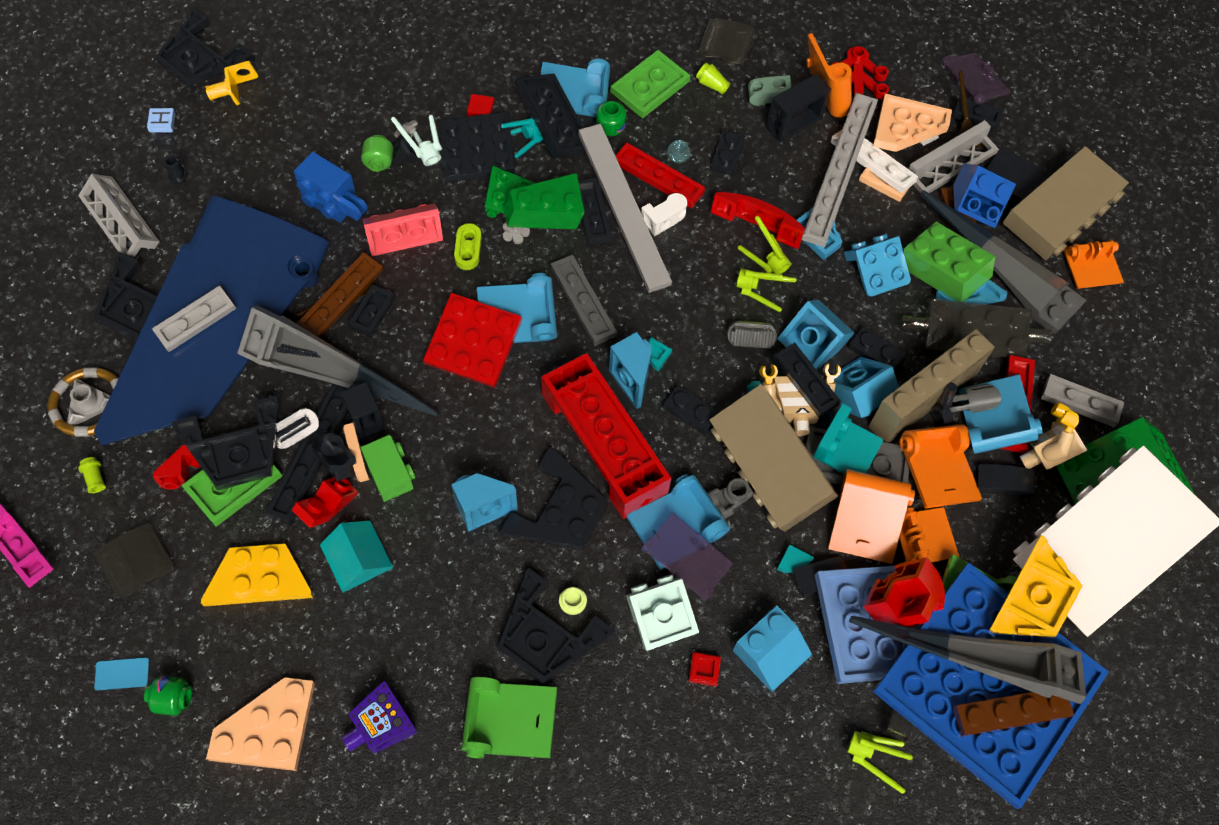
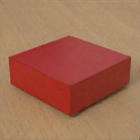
M472 94L467 116L491 114L495 103L494 97Z
M693 652L689 682L717 687L721 657Z

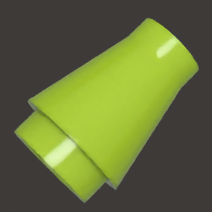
M705 63L696 75L700 84L718 91L722 95L730 86V83L713 64Z

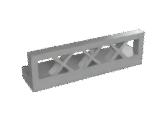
M984 120L911 163L909 170L918 176L917 182L913 184L920 193L922 190L931 193L956 178L963 166V163L956 162L957 157L960 155L969 156L970 161L967 164L978 165L995 155L999 149L987 137L991 126ZM983 143L988 151L985 153L975 151V146ZM946 166L952 167V170L949 174L938 173V168ZM922 177L933 178V183L925 187L919 179Z
M98 174L90 175L78 196L118 252L120 251L134 258L140 248L155 249L160 241L113 177ZM92 190H94L95 201H92L89 197ZM103 205L106 206V218L103 216ZM114 221L118 223V234L114 231ZM126 237L132 242L128 250L126 248Z

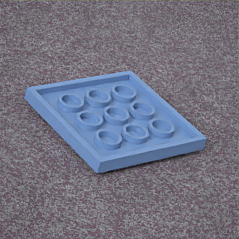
M895 566L818 571L815 574L837 684L881 680L907 645L849 622L851 616L874 620L863 605L877 579L883 581L887 576L896 571ZM915 624L914 628L919 629L922 624Z

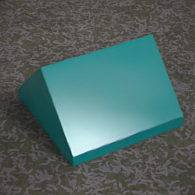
M371 521L340 523L320 544L342 593L393 568Z

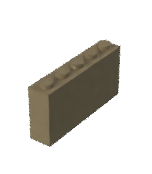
M1085 146L1014 207L1003 224L1046 261L1053 254L1057 257L1067 247L1065 244L1067 241L1073 243L1081 235L1082 232L1080 230L1082 228L1087 230L1097 220L1095 218L1096 215L1102 217L1110 209L1111 206L1109 204L1111 202L1116 204L1125 195L1123 189L1129 182Z
M977 329L883 399L869 428L878 437L882 438L883 442L890 443L929 413L933 406L941 403L947 384H956L958 390L974 378L995 347Z
M762 384L710 419L714 426L711 432L719 442L723 440L727 446L724 452L732 463L737 462L741 468L738 474L748 484L752 485L755 490L752 494L754 499L760 506L765 505L769 512L766 517L774 528L779 527V529L785 532L838 497L805 445Z

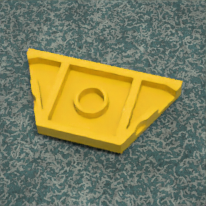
M1041 535L992 624L990 632L1045 637L1057 636L1083 585L1068 570L1067 564L1060 556H1057L1044 536Z
M286 544L229 548L201 599V604L203 606L303 599L313 598V593Z

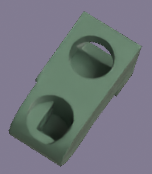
M790 75L763 77L750 81L748 84L750 103L755 106L771 103L773 97L791 88Z

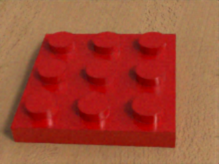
M451 293L423 362L426 365L496 388L522 323V316Z

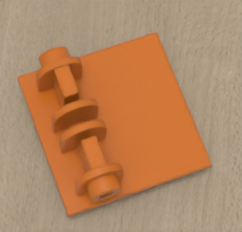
M1107 240V242L1095 241L1083 245L1073 244V246H1067L1063 250L1077 289L1124 283L1113 255L1119 248L1117 242Z
M944 507L915 512L914 508L906 509L899 536L906 562L926 557L931 563L949 560L950 555L953 554L959 557Z

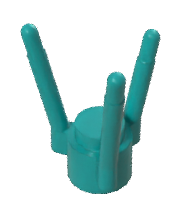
M533 118L501 124V128L522 126L512 129L511 135L522 132L526 139H532L514 155L515 158L520 157L536 143L543 141Z

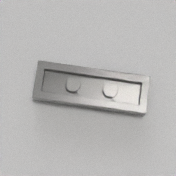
M218 286L158 324L152 330L168 352L234 311L236 307L221 286Z
M1052 374L1048 376L1041 396L1042 400L1052 404L1062 403L1073 412L1112 427L1119 423L1124 405L1123 401Z

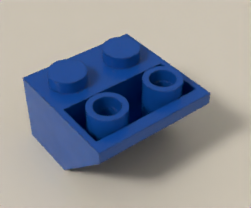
M963 163L953 185L955 210L992 228H996L1016 184L978 165Z

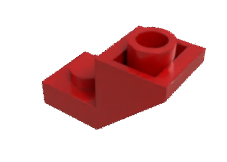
M182 445L153 472V478L161 488L173 490L188 481L189 466L201 467L187 447Z
M333 477L323 480L314 497L296 502L292 511L309 528L331 520L359 492L347 479L336 481Z

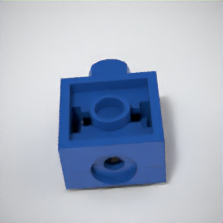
M312 152L294 170L297 180L296 184L300 190L302 201L307 206L320 210L326 218H333L341 223L348 215L358 221L362 214L368 210L364 200L356 196L351 174L318 154Z

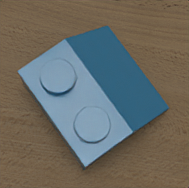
M820 300L807 301L777 339L785 347L796 343L817 370L840 351L854 332Z
M637 332L611 346L609 372L636 409L642 405L652 352L648 341L642 339Z
M859 357L842 368L840 375L834 378V382H836L834 393L841 400L840 406L842 404L852 408L850 414L860 418L872 414L873 410L880 406L883 399L899 388L892 366L864 357Z
M478 473L472 476L464 475L451 484L455 504L468 532L518 510L514 485Z
M778 606L773 608L740 638L733 649V652L771 692L812 655L797 625Z

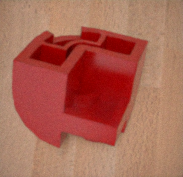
M926 557L895 565V572L887 576L883 581L877 579L863 605L869 615L876 621L914 628L915 624L928 622L933 611L943 610L945 589L939 573Z

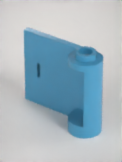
M598 58L591 60L588 63L587 69L542 62L541 75L555 73L576 114L596 117L598 107L602 103L607 102L610 64Z
M545 273L533 274L527 280V284L477 287L478 302L522 316L523 320L514 343L549 341L557 337L552 278L546 276Z
M1020 375L969 386L994 385L1001 395V402L994 409L971 413L970 409L963 410L974 454L1039 440L1038 434H1043L1039 418L1034 419L1030 413ZM969 387L958 389V393H966V388ZM969 399L961 400V403L969 402Z
M688 474L679 477L675 481V487L671 493L626 516L660 570L720 539L730 530L729 525L696 476H689Z

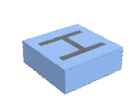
M150 108L147 123L148 131L173 132L176 115L174 109Z

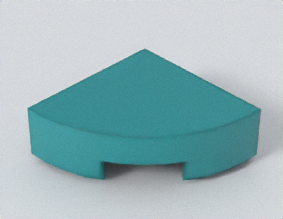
M651 337L648 342L652 349L650 364L659 372L672 354V349Z
M789 545L777 571L791 573L794 569L811 564L814 557Z

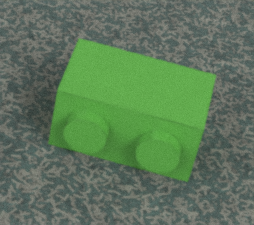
M391 435L360 447L384 502L414 489L411 480L415 479V475L410 464L404 465L401 459L405 456L399 442H393Z

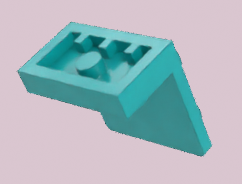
M842 404L813 458L843 474L846 469L866 473L882 445L883 439L852 423V419L848 418L852 408Z

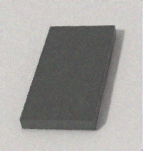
M809 426L810 433L807 435L805 447L811 456L814 457L827 430ZM883 442L866 474L908 483L909 465L900 445ZM813 458L830 483L842 484L843 473Z

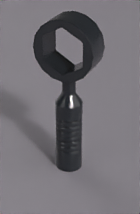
M954 383L947 384L941 403L931 408L932 418L938 427L948 426L953 423V415L949 407L952 405L957 391V385Z

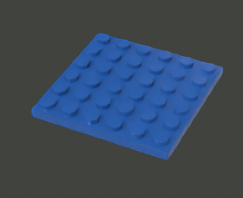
M967 563L946 590L943 610L933 611L929 621L923 623L919 629L975 638L1054 643L1081 652L1086 698L1081 704L1070 701L1074 716L961 737L953 707L956 705L1030 693L1032 691L908 644L878 683L873 693L1015 809H1020L1109 671L1059 632L1056 637L990 632L989 630L1009 593L973 565Z

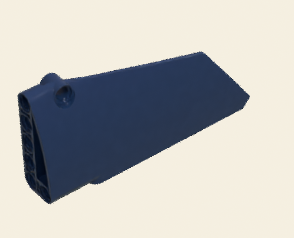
M211 196L190 242H185L181 246L95 427L94 433L100 444L104 446L170 427L173 421L196 416L198 420L208 418L250 361V359L237 353L251 308L258 305L278 316H282L304 288L313 287L319 281V273L317 271L330 246L329 242L305 229L267 213L221 197ZM309 270L306 275L301 276L302 272ZM221 286L236 309L168 352L152 328L216 287Z

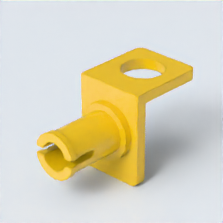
M250 61L225 67V81L205 87L209 99L212 101L230 95L235 104L240 105L237 84L258 78V73ZM247 69L250 73L242 76L238 75L237 71Z

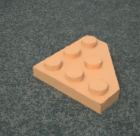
M885 94L873 146L897 152L945 133L950 125L952 110Z
M283 678L213 729L206 759L215 762L297 771L315 683L310 680Z

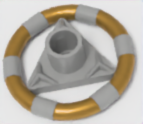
M98 367L83 368L71 372L60 379L52 389L48 399V415L53 425L60 431L75 437L95 435L94 430L97 424L92 426L76 425L102 413L110 396L79 379L103 378L114 389L119 378L112 372ZM74 382L73 389L70 392L71 403L68 422L66 423L58 410V402L60 396Z

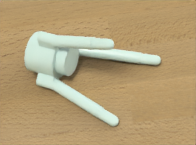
M429 115L434 143H431V141L423 142L415 130L412 134L419 146L416 145L395 117L391 118L425 166L433 165L441 159L439 151L442 147L438 140L433 115Z

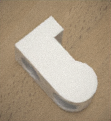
M674 193L668 196L665 202L654 208L650 203L642 207L641 214L647 228L654 236L677 224V222L685 217L687 199L682 194Z

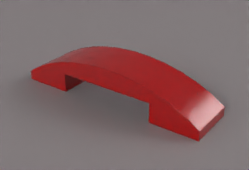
M716 192L710 213L729 221H733L736 216L755 225H758L755 217L759 216L767 230L777 233V241L796 249L799 248L805 228L783 210L762 200L742 194Z

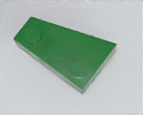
M577 173L511 189L504 205L507 227L577 229L584 215Z

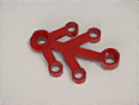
M859 46L850 48L847 52V58L841 63L853 67L851 84L854 83V97L856 93L863 95L864 84L874 93L876 98L884 99L885 94L889 92V87L883 83L877 84L863 72V67L873 74L875 80L880 82L886 80L889 73L888 69L885 66H876L869 60V53L865 48Z

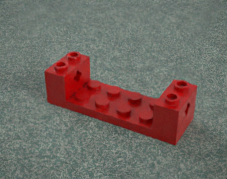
M587 353L541 376L542 396L555 415L560 412L563 413L610 485L609 499L622 519L627 518V514L668 494L671 483L670 475Z

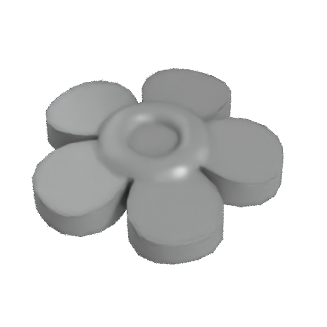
M416 120L404 123L402 127L412 137V133L415 132L418 123ZM399 130L394 133L395 138L401 134Z
M506 222L503 224V230L505 231L503 239L505 241L513 239L515 244H521L523 237H528L530 234L529 228L507 227Z

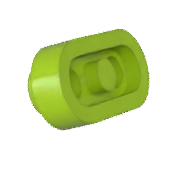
M464 224L457 230L454 257L456 265L463 270L474 269L480 260L481 230L474 224Z

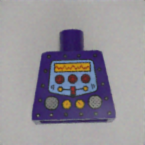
M384 681L349 713V717L356 727L341 736V739L350 752L366 742L372 753H376L415 735L417 731Z

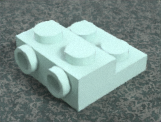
M667 575L657 579L658 585L649 588L647 583L637 585L631 588V594L626 595L633 620L637 624L646 651L699 633L681 578L674 579L673 575Z

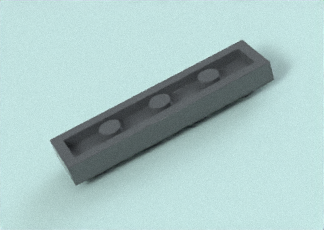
M570 255L551 263V270L593 345L596 346L617 337L615 327L574 256Z

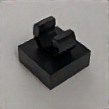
M400 134L392 144L394 148L392 164L398 166L404 160L413 163L417 159V155L412 154L415 152L403 135Z

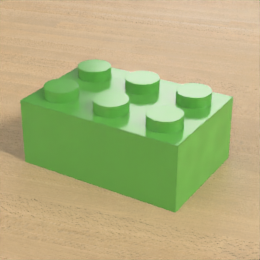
M938 222L932 224L904 248V256L909 273L933 288L940 290L960 304L993 276L996 256Z

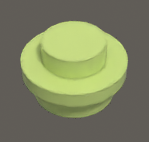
M577 587L566 588L559 597L561 609L569 615L581 613L587 604L585 593Z

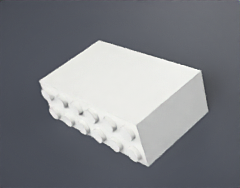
M1144 446L1138 451L1134 447L1131 448L1119 460L1122 465L1117 469L1112 466L1099 476V485L1095 488L1089 485L1078 495L1077 499L1079 502L1072 507L1070 504H1067L1056 514L1055 517L1058 520L1052 526L1048 522L1035 532L1034 535L1037 539L1031 544L1025 541L1013 551L1016 555L1013 559L1014 562L1023 569L1039 537L1042 535L1048 540V544L1053 551L1067 564L1068 570L1083 585L1067 617L1087 637L1219 526V518Z

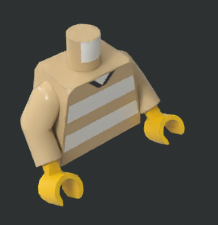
M828 363L823 368V372L827 376L825 381L835 391L836 382H834V378L840 375L841 368L837 365L836 372L830 375L828 373ZM771 364V374L768 376L765 373V366H761L759 373L765 378L763 386L770 393L790 425H794L796 434L798 436L808 435L810 433L809 424L817 423L819 417L787 376L776 377L778 369L775 365Z
M1055 403L1051 414L1057 417L1056 422H1052L1049 431L1038 436L1039 440L1029 442L1033 450L1020 456L1026 468L1030 469L1042 463L1046 469H1050L1087 451L1075 430L1079 422V416L1066 405Z

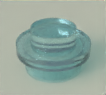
M682 140L672 142L667 150L668 158L676 163L687 161L691 153L688 144Z

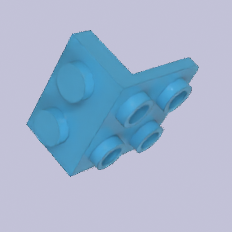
M887 234L873 237L872 243L858 242L851 245V250L844 252L846 261H857L867 296H875L907 285L911 281L899 236L888 237Z

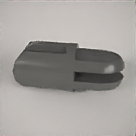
M987 384L966 388V393L955 394L953 402L969 399V402L951 405L949 409L951 412L970 409L971 413L991 410L999 406L1001 395L994 385Z

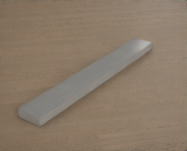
M856 93L803 234V241L825 248L878 99Z
M601 124L580 129L578 135L648 293L671 286L670 276Z

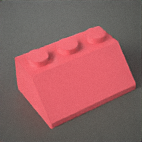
M435 203L423 204L406 210H396L383 215H373L363 219L372 256L443 241L439 211Z

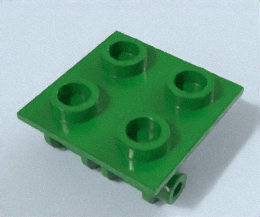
M492 166L484 205L487 216L495 218L499 213L505 214L504 205L511 189L535 183Z

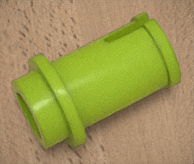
M95 457L81 460L78 467L79 472L83 473L88 493L91 494L101 492L106 488L99 469L101 462L97 461Z

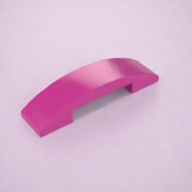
M0 503V550L13 565V569L30 588L54 570V568L33 540Z

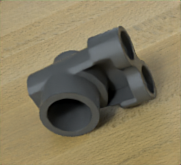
M737 478L733 479L727 487L720 490L715 488L707 494L723 518L726 519L734 514V509L753 496V491L745 480Z

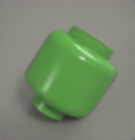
M373 135L363 142L362 163L375 172L388 169L392 164L394 149L392 143L382 135Z

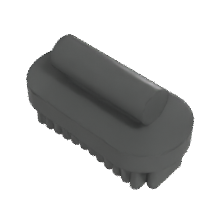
M735 321L728 327L727 336L733 346L770 349L771 346H774L777 333L774 326L770 323Z

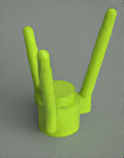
M756 216V222L774 250L767 256V264L743 246L739 245L738 249L763 267L767 273L782 274L792 263L783 253L774 235L769 233L760 217Z
M741 268L737 281V287L742 288L741 294L750 296L764 305L781 312V307L751 290L757 289L759 279L796 282L797 279L781 274L755 272Z
M854 731L847 750L848 753L854 755L852 761L861 764L900 793H905V789L865 760V757L871 759L874 749L912 760L913 756L911 754L878 744L903 747L904 742L871 735L863 731L861 733Z

